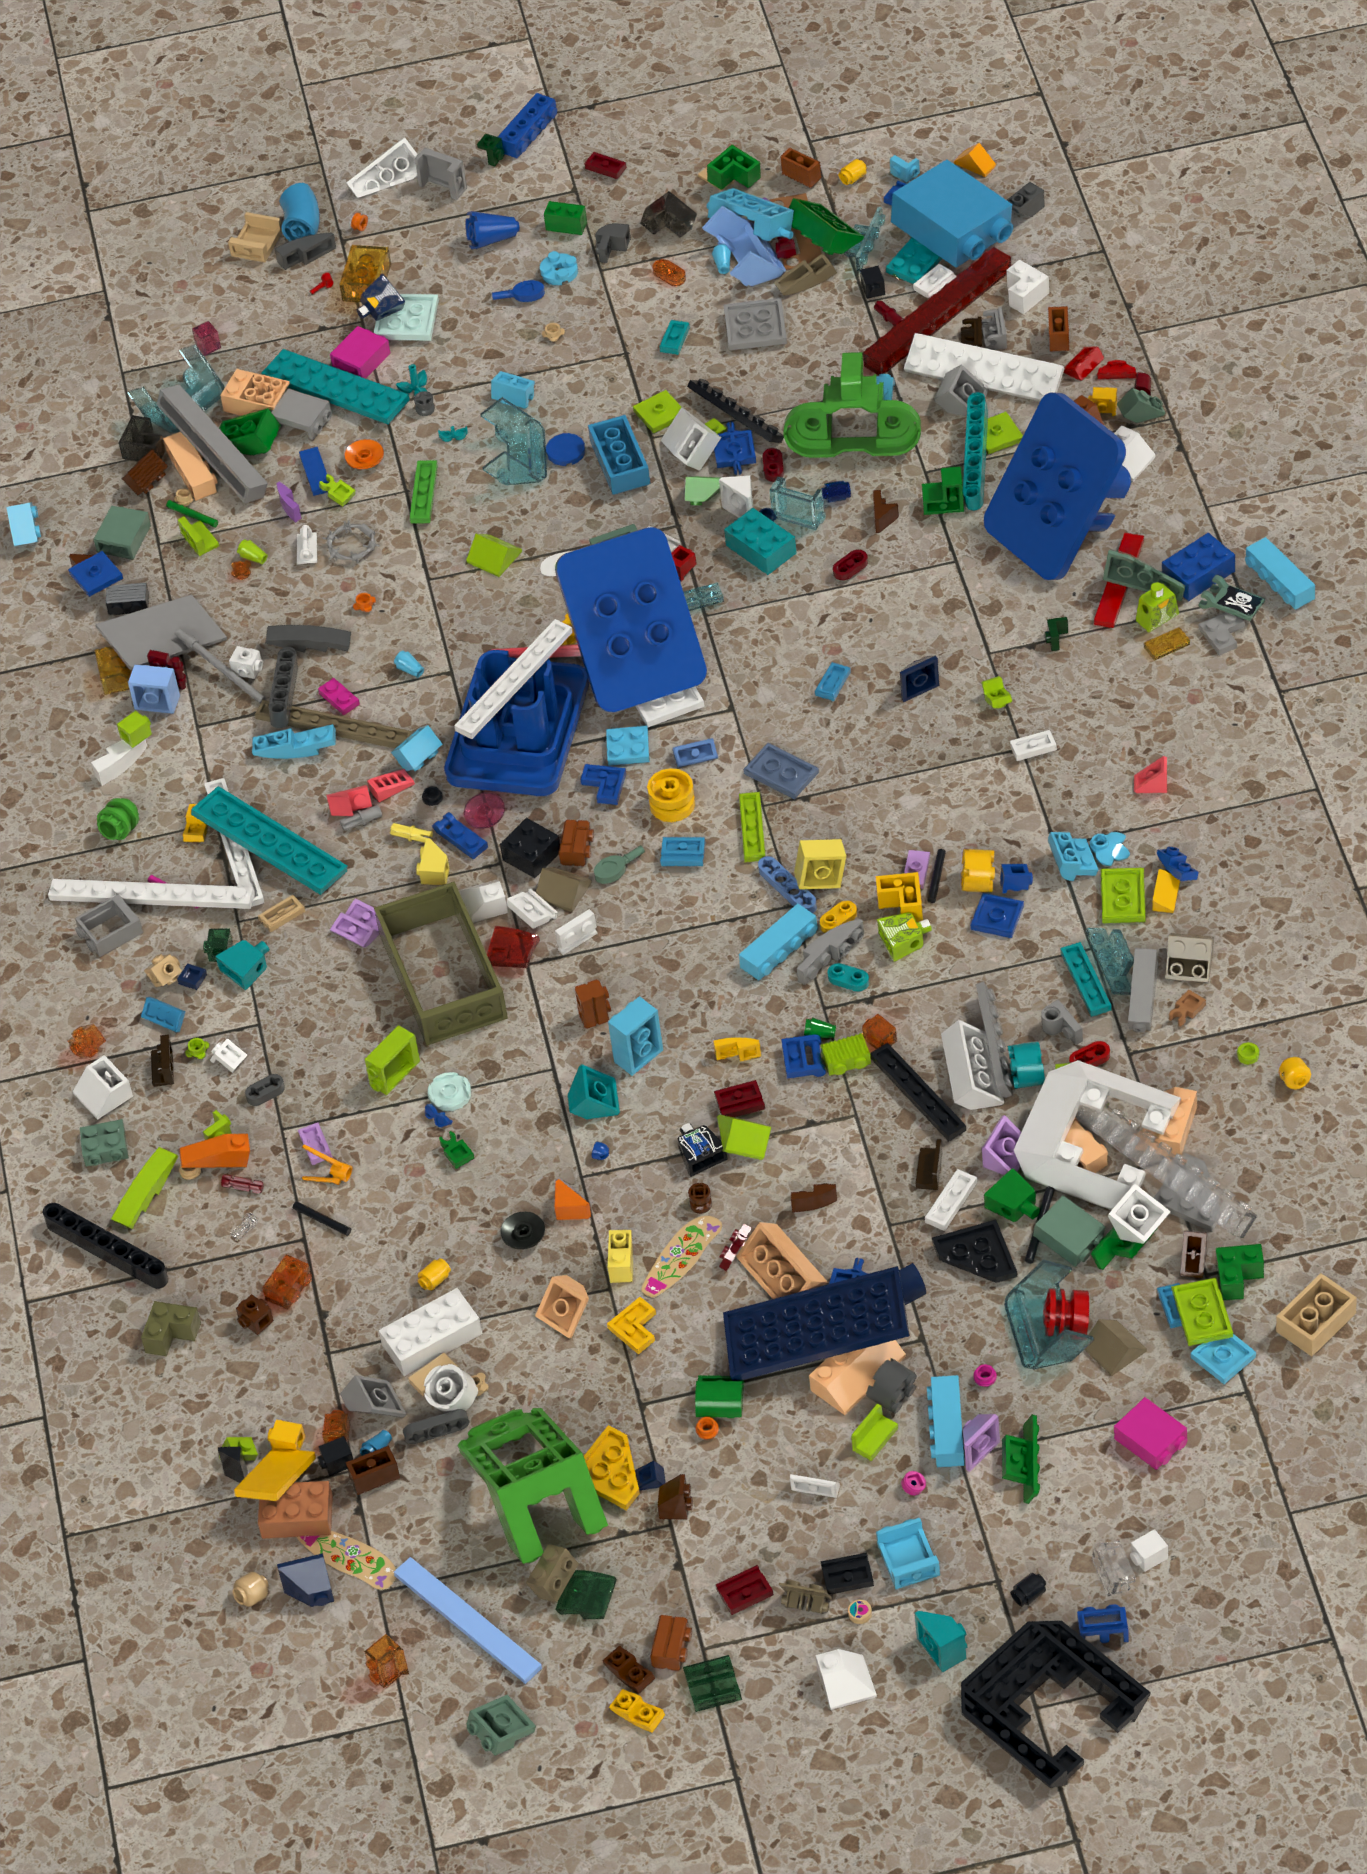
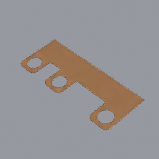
M806 193L774 198L769 201H782L784 207L789 208L793 198L808 201ZM791 228V231L795 232L800 254L790 258L798 259L799 263L804 260L810 263L822 254L820 246L814 245L811 242L812 239L802 236L800 230ZM782 258L785 269L790 270L795 267L787 265L786 261L789 258Z

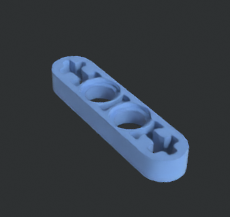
M767 856L759 860L758 868L760 875L793 907L798 903L811 913L816 911L815 896L807 889H799L796 878L775 858ZM778 877L786 878L784 882H777L775 879ZM792 889L799 890V893L795 895L788 892Z

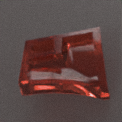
M495 926L487 956L492 966L528 968L540 938L538 935L519 929Z

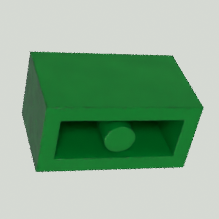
M549 201L544 211L546 231L582 235L587 225L585 206Z

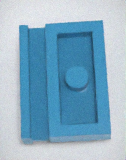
M663 837L661 866H703L705 837Z

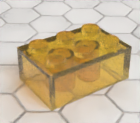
M351 245L339 284L342 301L361 302L362 293L381 274H384L386 278L388 277L391 267L389 247Z

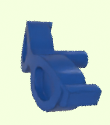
M432 1104L425 1106V1116L428 1119L434 1118L436 1126L445 1127L452 1124L453 1121L445 1116V1112L438 1113Z

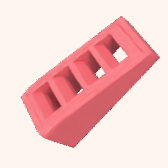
M405 769L367 780L368 789L378 802L415 784Z

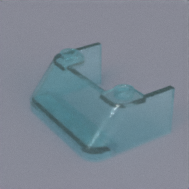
M196 344L179 350L190 366L184 371L183 380L188 387L185 391L205 412L221 398L220 395L225 387ZM144 386L128 392L147 420L169 433L180 432L156 405L157 402L153 401Z
M503 397L480 414L481 417L495 426V436L500 442L507 445V452L503 451L483 466L482 470L505 485L539 483L547 477L545 430L542 424Z
M1043 1259L1005 1298V1310L1021 1363L1025 1368L1035 1370L1071 1362L1094 1341L1093 1336L1066 1329L1057 1336L1056 1327L1052 1337H1046L1043 1306L1048 1289H1055L1056 1299H1058L1059 1283L1072 1271L1070 1266Z

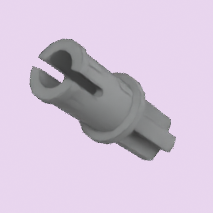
M375 805L363 811L358 810L354 816L346 817L340 823L343 830L347 831L359 825L365 826L367 822L381 818L382 812L379 806Z

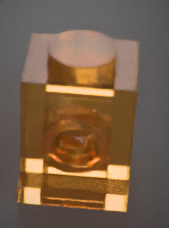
M333 1410L331 1414H325L324 1428L322 1430L324 1444L344 1436L348 1444L350 1431L348 1414L341 1410Z

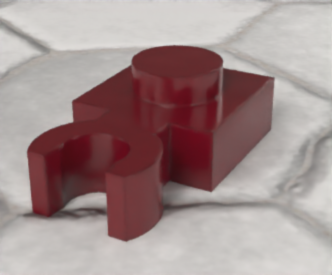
M777 237L778 242L775 243L777 258L787 259L795 256L796 245L794 239Z

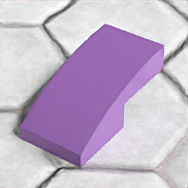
M279 481L276 484L280 503L286 514L296 523L302 519L299 505L294 502L292 490Z

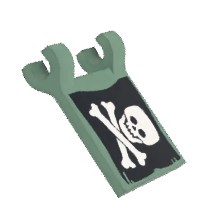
M1215 575L1212 582L1217 583L1218 586L1213 584L1210 587L1212 593L1204 590L1201 598H1205L1207 601L1201 600L1198 606L1202 609L1214 607L1251 622L1265 602V598L1228 585L1221 576Z

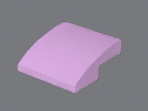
M355 898L346 913H340L330 931L366 948L379 935L374 908Z

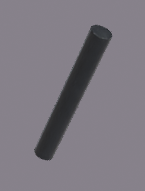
M938 849L927 899L929 903L936 902L946 854L944 849Z
M298 1201L293 1204L292 1208L346 1236L351 1233L352 1229Z

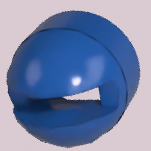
M596 1141L592 1150V1158L604 1160L609 1156V1147L602 1142Z

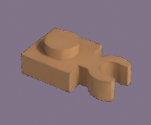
M1188 989L1175 1003L1176 1009L1170 1011L1169 1020L1172 1021L1175 1017H1180L1178 1019V1026L1184 1025L1187 1016L1193 1019L1206 1006V999Z

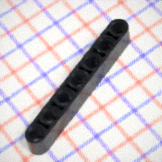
M49 1203L44 1206L42 1213L46 1226L50 1231L152 1288L160 1289L167 1285L169 1278L165 1265L161 1260L58 1203Z

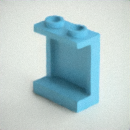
M920 1518L909 1519L901 1524L892 1527L887 1526L876 1532L877 1545L895 1589L940 1576L939 1561L937 1556H934Z

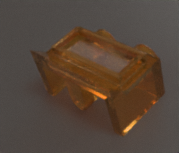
M387 1634L364 1651L367 1660L365 1664L370 1672L368 1676L376 1686L380 1684L385 1688L401 1675H409L404 1650Z

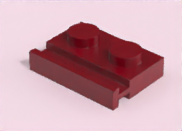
M756 1080L714 1091L721 1115L735 1118L765 1110V1103Z
M758 1565L715 1585L717 1592H719L731 1615L774 1595L773 1589L759 1570Z

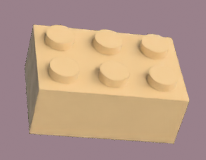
M1320 1273L1276 1316V1332L1310 1356H1313L1356 1314L1357 1297Z

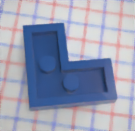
M585 764L581 776V785L599 787L596 797L597 803L618 805L626 776V768Z

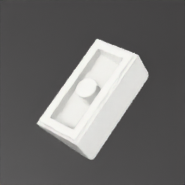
M790 1474L791 1490L837 1498L840 1483Z

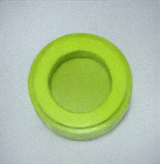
M1250 1042L1241 1044L1237 1049L1238 1060L1247 1065L1257 1062L1259 1059L1258 1046Z

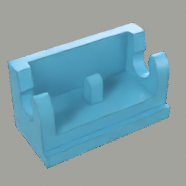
M500 371L491 380V399L526 409L529 404L528 399L533 400L535 381Z

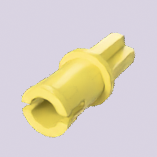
M393 823L390 829L391 835L406 838L409 842L414 840L425 843L426 837L423 836H433L432 831L415 828V825L410 827Z

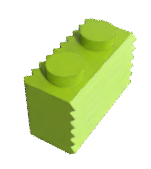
M862 1033L820 1045L821 1056L829 1076L834 1074L842 1075L848 1070L855 1068L863 1069L871 1064L870 1052Z

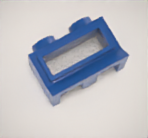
M1112 1604L1108 1605L1105 1609L1096 1610L1094 1607H1086L1082 1611L1077 1612L1079 1635L1084 1639L1085 1636L1099 1635L1100 1642L1107 1643L1110 1641L1109 1634L1123 1633L1124 1642H1129L1125 1607Z

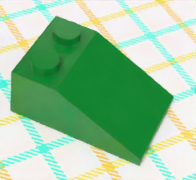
M267 408L222 421L219 429L240 453L254 456L261 453L265 454L271 449L281 425Z

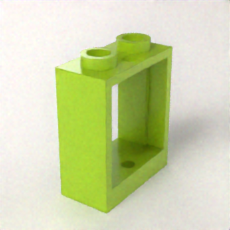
M398 1025L365 1058L369 1085L373 1090L388 1095L420 1062L416 1038L413 1033Z

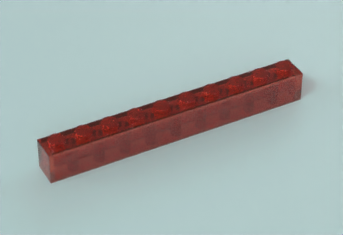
M995 247L985 252L982 257L973 262L962 273H959L956 278L947 283L936 294H933L925 303L918 306L915 311L907 315L899 324L892 327L878 341L866 348L863 352L864 367L877 375L887 373L908 356L915 333L932 336L1007 275V269L1011 267V256Z

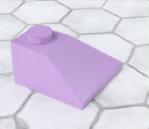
M978 1414L973 1420L967 1421L963 1427L965 1463L968 1472L1000 1443L999 1418L996 1414Z

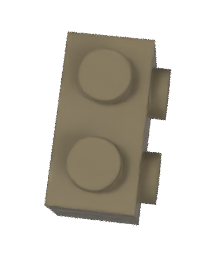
M548 1544L526 1584L539 1599L557 1603L579 1563L566 1548Z

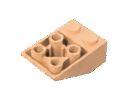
M236 369L220 395L223 411L243 416L267 408L274 410L290 382Z

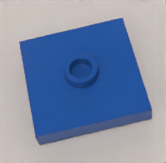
M103 551L68 569L71 577L89 597L123 579L122 573Z

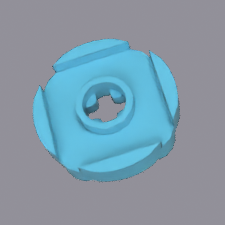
M556 251L550 252L548 257L543 259L540 264V274L543 280L551 285H562V282L567 280L568 283L573 281L578 274L576 258Z

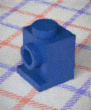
M1001 864L1000 886L1002 893H1007V890H1028L1029 885H1032L1033 875L1032 872H1029L1027 864Z

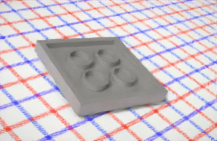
M781 298L724 305L729 351L787 344Z

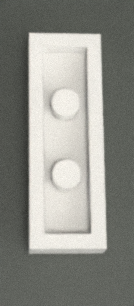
M957 1169L925 1216V1223L945 1231L977 1184V1177Z

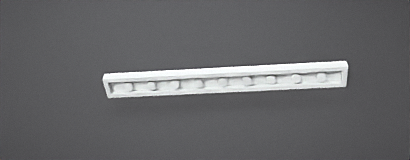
M53 879L48 897L52 901L103 903L119 894L126 904L251 909L255 891L253 887Z

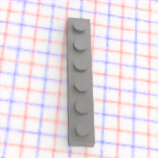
M983 981L976 984L996 1087L1002 1096L1007 1098L1012 1096L1011 1086H1013V1080L1007 1069H1010L1007 1057L1004 1056V1052H1006L1005 1043L1000 1037L1003 1031L1000 1023L997 1022L999 1012L993 1002L996 1000L993 989H989Z

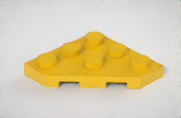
M608 1425L586 1452L584 1459L597 1495L627 1511L640 1494L629 1441L626 1434Z

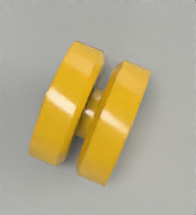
M669 768L655 773L649 779L647 785L651 813L657 819L664 822H677L687 818L694 811L695 797L692 778L686 772L680 769Z

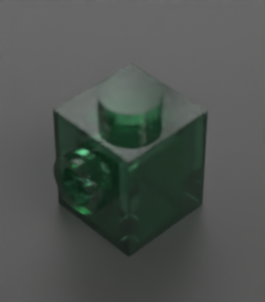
M230 928L209 929L208 938L204 940L203 950L204 953H207L209 962H217L216 956L233 946Z

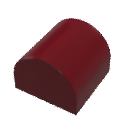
M1137 372L1134 389L1143 390L1151 396V377L1146 373Z

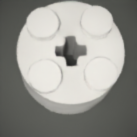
M453 1364L439 1365L433 1368L424 1381L426 1400L443 1413L456 1409L468 1410L478 1394V1388L473 1378Z

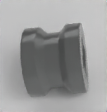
M422 391L415 395L414 403L417 414L420 416L431 415L435 410L433 395L427 391Z

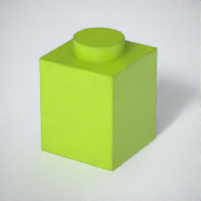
M136 710L117 723L120 738L132 748L152 735L150 720L147 716H142Z

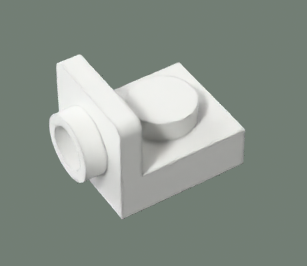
M226 1039L223 1044L219 1042L211 1051L213 1056L210 1061L212 1063L216 1060L233 1073L247 1057V1054L229 1039Z

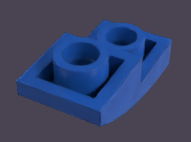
M1167 847V849L1157 850L1160 861L1175 878L1180 881L1197 880L1199 872L1186 863L1187 856L1179 852L1178 848Z

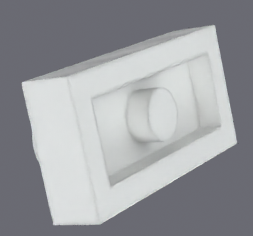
M1050 730L1010 741V747L1017 761L1057 750Z

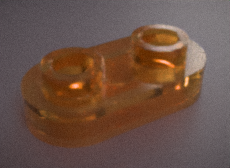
M659 259L653 263V274L671 286H680L685 283V271L666 259Z

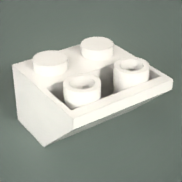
M105 1055L86 1067L73 1090V1094L97 1120L133 1097L129 1080Z

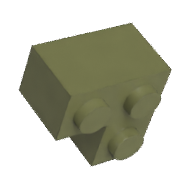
M154 1301L141 1336L145 1353L167 1356L173 1338L195 1341L201 1325L197 1307Z

